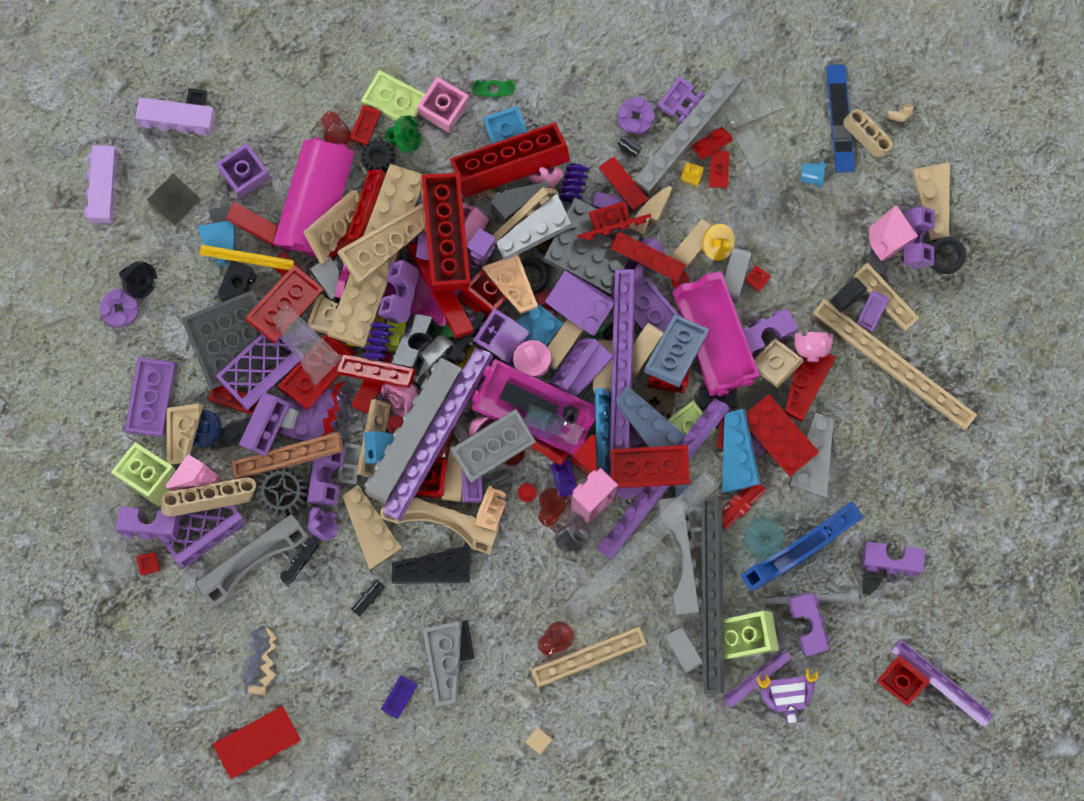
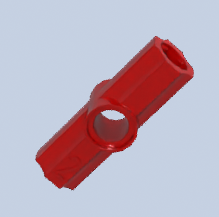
M761 483L760 485L743 489L727 503V506L722 510V529L724 531L739 517L741 518L747 513L752 504L766 492Z

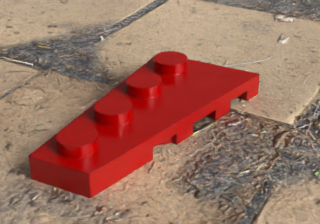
M831 354L819 358V362H809L806 357L800 356L804 362L794 372L785 410L788 416L800 422L803 421L836 360V357Z

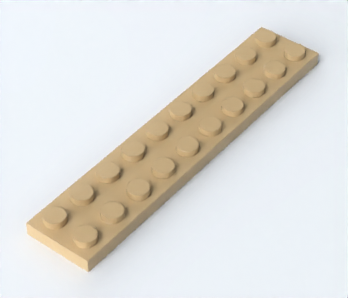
M389 165L364 236L416 207L421 193L420 179L421 175L424 174L396 165ZM399 251L359 284L356 283L350 273L328 332V337L362 348L366 346L367 338L370 335L368 331L372 329L370 324L375 321L388 285L386 280L390 264L396 262Z

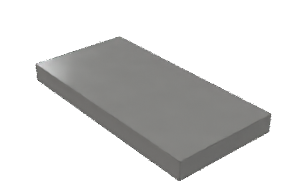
M517 409L454 446L450 451L471 483L536 441Z

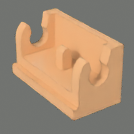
M488 486L478 510L475 525L493 531L496 530L506 506V501L498 499L496 496L505 498L506 494L503 491Z

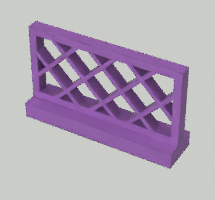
M261 334L215 376L242 404L246 411L260 399L263 392L267 393L304 358L283 336L280 340L284 344H279V340L277 344L265 343L266 337ZM254 346H263V357L251 356L252 348ZM265 346H277L276 357H265ZM279 346L288 347L292 353L288 357H279ZM240 359H249V370L237 369L238 361ZM251 359H263L262 370H251ZM265 359L276 360V368L274 370H265ZM226 372H235V383L226 382L221 376ZM237 372H249L248 383H237ZM251 372L262 373V381L260 383H251ZM237 385L248 386V394L243 399L237 394Z
M233 505L220 507L218 517L208 516L209 510H205L204 515H196L195 512L179 515L181 519L183 517H190L188 527H179L180 530H188L186 540H171V546L168 542H162L182 569L246 524ZM223 508L231 509L234 512L228 518L221 517ZM194 518L203 519L202 529L192 527ZM207 519L217 520L216 527L212 530L205 529ZM191 531L201 532L198 540L189 541ZM175 542L185 543L184 550L176 554L174 551Z

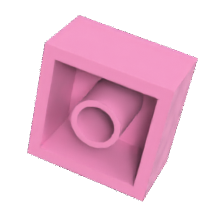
M437 77L417 106L418 115L450 133L468 106L469 95Z

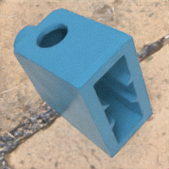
M229 221L198 226L204 245L236 250V225ZM216 258L218 267L229 265L228 260Z
M376 431L364 432L365 461L367 464L376 465L379 460H383L385 448L388 444H392L395 439L393 438L394 434Z

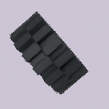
M373 139L374 142L372 143L371 141L367 142L368 145H364V150L361 151L362 163L367 172L369 170H383L386 172L390 164L395 165V152L392 145H389V142H383V139H380V141ZM374 152H383L386 155L385 160L382 163H374L371 160Z

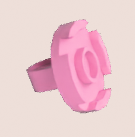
M534 340L523 342L517 347L513 355L515 369L534 378L541 377L547 373L552 361L547 346Z

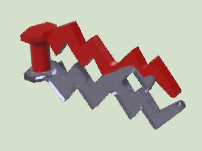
M341 381L332 386L335 392L330 395L334 401V406L327 410L329 417L323 418L325 433L321 435L331 434L330 432L334 431L330 423L338 419L334 413L338 411L341 419L334 423L339 430L336 432L341 434L342 446L345 444L344 439L349 435L344 424L350 421L345 407L352 404L349 397L354 394L349 381ZM344 383L348 391L346 393L340 389ZM339 395H341L343 401H340Z

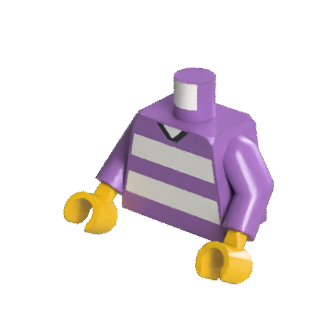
M807 668L805 670L806 678L803 676L770 681L767 674H765V680L760 681L759 676H757L756 680L760 685L762 700L771 710H775V713L785 712L786 724L798 722L796 711L804 710L805 706L809 705L814 694L815 680L818 678L817 669H815L813 675H809V669Z

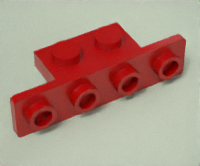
M625 201L589 211L588 214L593 230L579 234L577 238H584V241L594 239L597 233H601L603 236L613 233L612 229L617 227L620 231L630 228L629 224L634 222L636 225L647 223L646 219L652 216L650 213L630 219Z

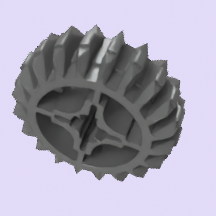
M288 467L283 468V471L278 468L276 469L277 472L270 470L269 476L263 473L262 475L265 480L258 479L262 486H256V490L261 492L255 494L256 498H262L257 502L258 505H263V511L269 509L268 515L270 516L276 511V518L280 517V513L286 518L288 511L290 514L295 515L293 509L296 508L297 511H300L301 508L298 504L305 505V501L301 498L308 497L303 492L308 490V487L303 485L306 482L305 479H300L301 473L295 474L294 468L290 469L288 473ZM281 478L277 485L268 487L273 480ZM287 478L296 483L297 491L287 487ZM280 488H284L286 492L282 496L277 492ZM266 493L276 496V506L268 502ZM295 497L290 504L282 506L287 498Z

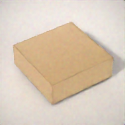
M537 727L525 743L537 754L541 755L552 742V739Z

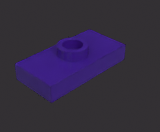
M570 461L564 462L561 466L557 463L551 464V471L559 497L573 495L577 484Z
M400 675L381 710L398 720L418 685Z

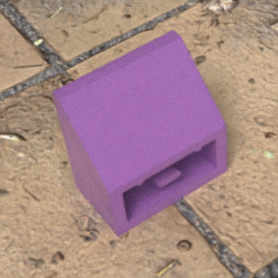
M494 308L473 341L494 356L510 364L515 350L525 341L530 332Z

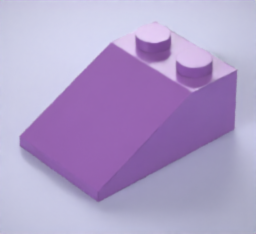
M564 270L545 300L548 305L593 336L614 305L612 297Z

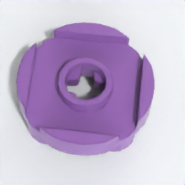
M641 97L630 98L624 101L617 113L620 128L628 134L642 135L648 132L655 118L653 107ZM632 113H639L640 119H632Z
M113 289L103 297L99 308L105 322L116 328L131 325L139 314L136 298L128 296L120 289ZM123 304L122 307L124 311H118V313H116L115 307L117 305Z

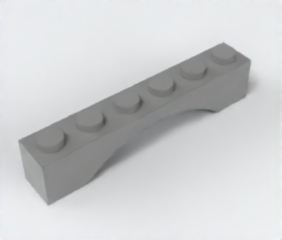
M682 497L659 499L660 521L674 536L682 558L681 579L672 597L674 616L695 615L699 613V609H702L701 598L697 597L696 590L699 589L698 578H694L693 570H696L695 559H691L690 551H693L692 539L688 540L687 532H690L689 520H685V513L688 512L686 501L683 502Z
M291 514L196 582V585L210 605L214 607L229 596L237 582L256 564L274 554L294 549L309 537Z

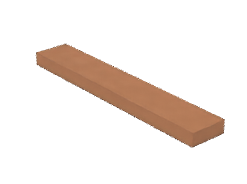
M336 432L268 451L266 457L256 454L232 461L234 480L254 477L268 473L270 470L276 471L277 468L283 469L343 452L341 434Z

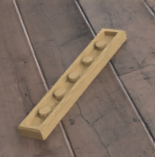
M639 626L531 669L537 688H540L646 646L647 643Z

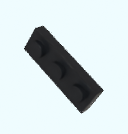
M478 311L471 322L474 329L473 333L462 336L451 353L449 362L458 365L459 362L463 363L467 356V349L474 346L475 342L473 340L485 323V314Z

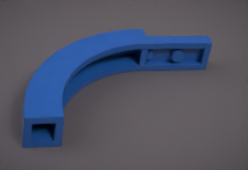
M852 501L802 538L768 559L753 565L740 576L752 592L780 577L820 551L863 519L864 516Z

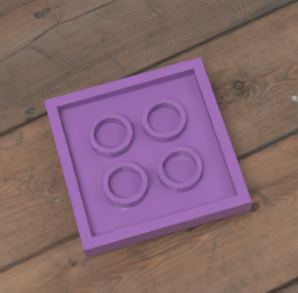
M327 389L309 411L284 394L282 400L290 403L288 408L299 412L293 429L279 428L276 434L302 442L321 437L325 433L323 418L329 417L327 410L334 406V401L330 394L335 391ZM339 392L336 395L339 405V411H336L334 413L337 418L345 397V394ZM337 419L330 423L333 429L335 428Z

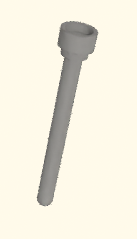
M849 589L845 593L816 595L819 602L846 601V603L859 604L858 589ZM793 596L769 597L764 600V603L766 605L788 604L787 598Z

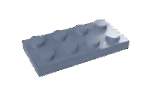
M674 314L650 357L644 372L680 387L705 341L709 329Z

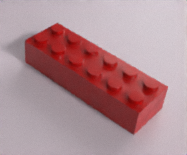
M556 122L450 158L453 173L460 172L461 192L464 198L538 173L541 167L550 169L570 162L567 144Z
M460 172L421 175L420 188L430 292L469 289L470 274Z

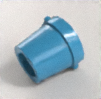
M824 161L820 163H803L801 182L817 185L819 188L823 187L826 163Z

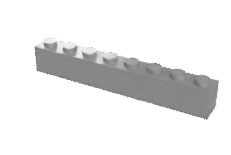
M729 69L722 74L635 178L634 182L647 197L653 193L740 88L742 79Z
M440 358L438 363H434L431 368L432 374L430 378L424 380L421 387L423 389L420 395L417 394L412 402L414 406L410 412L407 411L404 415L402 427L396 429L393 435L394 441L392 444L387 445L383 460H379L375 466L374 471L376 472L372 478L369 477L365 484L368 496L385 505L387 504L461 374V367L443 358Z

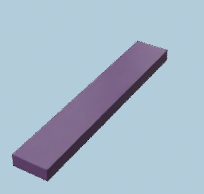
M900 639L897 641L891 652L896 656H901L930 680L929 683L982 726L985 727L990 722L993 714L904 641Z

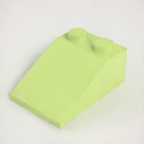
M135 442L111 473L148 501L160 507L163 495L170 492L165 486L176 472V469Z
M761 611L724 619V660L779 651L772 612Z

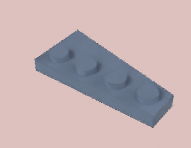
M625 386L614 400L626 419L635 428L636 433L645 442L646 447L677 446L685 436L629 386Z

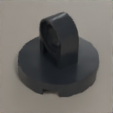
M135 261L119 272L123 291L128 296L143 299L153 291L154 286L152 285L154 279H157L156 270L151 264L144 261Z

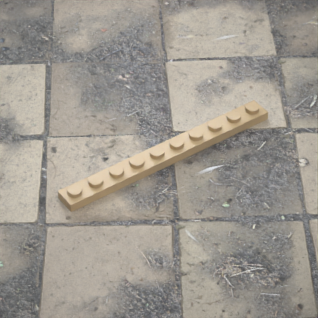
M825 299L813 312L812 316L965 431L977 416L976 413L845 314L839 312L836 307Z

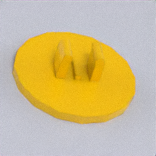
M721 223L710 226L702 239V249L705 255L715 261L727 258L735 244L732 229Z

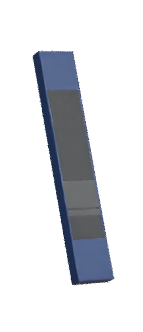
M845 64L826 65L835 173H850L855 171L852 134L845 128L843 123L845 117L850 113Z

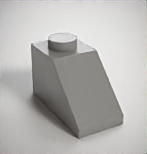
M328 257L326 263L320 264L319 262L310 270L330 301L336 302L335 292L341 275L339 271L341 267L336 260L332 261Z

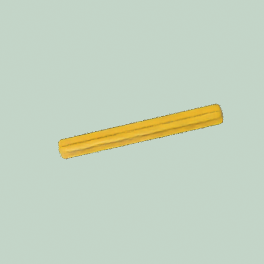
M202 245L200 248L201 256L290 270L294 266V260L206 245Z

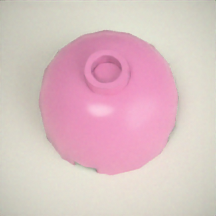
M807 332L806 336H802V333H796L794 339L795 349L800 356L806 357L807 361L819 362V358L827 356L832 349L833 334Z
M413 382L410 389L388 384L383 385L381 389L384 400L388 399L391 403L390 409L401 417L407 411H411L414 406L412 402L418 394V388Z

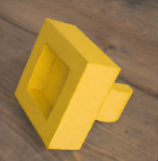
M686 162L680 181L698 187L704 167Z

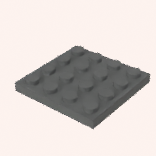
M574 198L567 211L573 227L554 237L542 261L563 272L564 270L570 272L608 296H611L615 288V270H624L629 260L628 257L609 249L619 229L618 227L612 229L613 233L603 236L601 233L595 234L596 238L584 241V238L578 239L577 235L593 230L588 212L596 209ZM629 228L619 231L637 241L641 235Z
M253 290L181 318L210 390L222 385L215 376L261 335L258 330L245 321V317L258 304ZM266 338L265 343H272L269 339ZM254 346L251 356L263 357V346ZM265 346V357H276V346ZM240 359L237 363V369L249 370V359ZM251 359V370H261L263 359ZM265 359V368L276 364V360ZM226 372L221 377L226 382L234 381L235 372ZM237 372V379L249 375V372Z

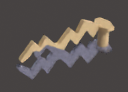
M264 626L250 633L255 641L249 643V646L255 651V655L244 660V663L250 670L239 675L245 684V694L265 696L268 685L276 675L270 670L274 663L267 654L277 648L272 643L277 638L269 628L266 629L269 638L263 639L268 647L263 650L259 647L264 642L257 635L265 629ZM262 659L266 664L260 668L267 675L259 680L263 687L250 686V683L256 681L251 676L260 672L253 663Z

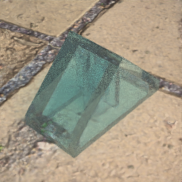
M530 404L524 423L559 437L565 424V418Z

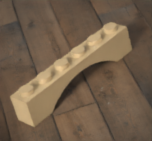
M417 497L413 498L401 521L384 515L382 511L386 505L382 504L380 518L396 524L408 521H429L441 524L458 533L471 549L489 555L498 534V525L495 531L475 525L476 518L474 516L465 515L456 510L423 501Z

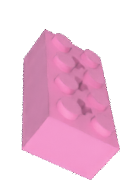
M601 468L597 472L595 470L588 475L586 483L584 485L579 484L574 489L571 510L589 525L615 499L618 484Z

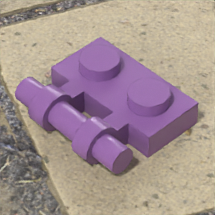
M679 76L658 104V108L671 117H674L677 112L680 113L681 116L678 122L682 123L705 95L701 91L696 96L692 94L695 86ZM687 99L691 103L687 108H684L682 105Z

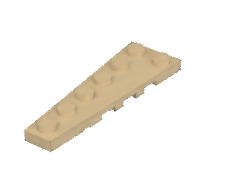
M422 204L338 251V255L357 284L361 283L424 231Z

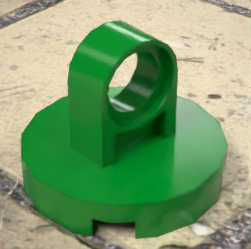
M412 115L400 116L395 126L388 128L386 131L385 139L390 144L397 145L400 151L404 153L416 151L419 149L422 134L418 133L417 126H420L419 122Z

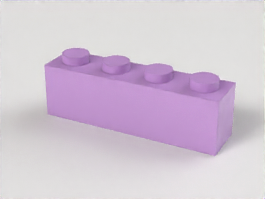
M139 97L135 119L138 125L143 128H151L152 126L164 131L175 129L181 133H188L190 131L204 136L212 134L215 111L210 106Z
M92 145V152L88 154V161L91 163V166L87 170L89 187L86 188V199H88V205L84 207V216L87 217L90 223L113 224L118 151L115 146Z

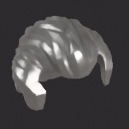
M575 523L567 524L559 529L555 535L556 547L562 552H575L574 554L578 555L583 551V543L590 540V531Z

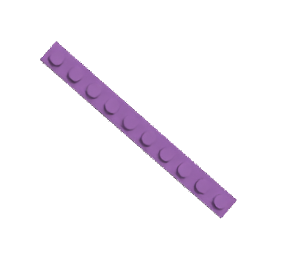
M615 270L610 449L630 448L631 423L626 419L614 400L625 386H629L632 389L635 270Z
M475 347L382 511L384 515L398 521L402 520L481 380L486 366L490 364L494 357L490 352Z
M714 398L678 444L688 445L689 460L730 409L725 403ZM669 486L645 487L614 525L606 538L603 539L597 550L612 560Z

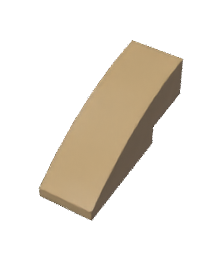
M668 186L658 192L635 216L636 218L650 213L652 216L646 219L647 223L636 225L635 222L631 223L629 229L641 234L640 239L643 238L649 223L657 225L673 187Z

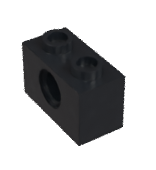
M231 261L217 293L218 297L226 301L247 293L249 286L253 285L256 279L253 267L237 261ZM238 280L243 282L240 287L233 286Z

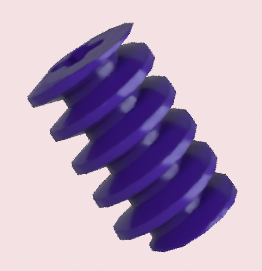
M570 163L566 167L567 173H565V180L562 183L564 187L561 188L562 194L559 195V198L562 201L572 203L574 198L583 200V197L578 194L585 192L580 186H586V182L582 181V179H588L584 172L588 173L590 169L581 164Z
M381 322L371 323L370 326L375 330L368 331L373 338H367V342L371 345L364 347L369 353H363V357L383 362L381 358H387L383 351L389 350L385 343H391L387 336L393 335L389 328H395V326Z

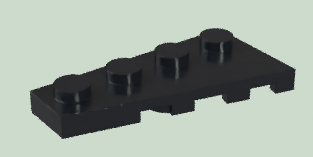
M466 544L463 547L450 548L439 553H430L418 558L413 557L393 562L391 582L392 584L470 583V546Z

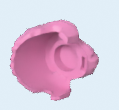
M541 167L539 169L540 172L528 176V179L533 185L548 182L550 188H554L561 180L563 172L560 168L554 169L553 167L547 170Z

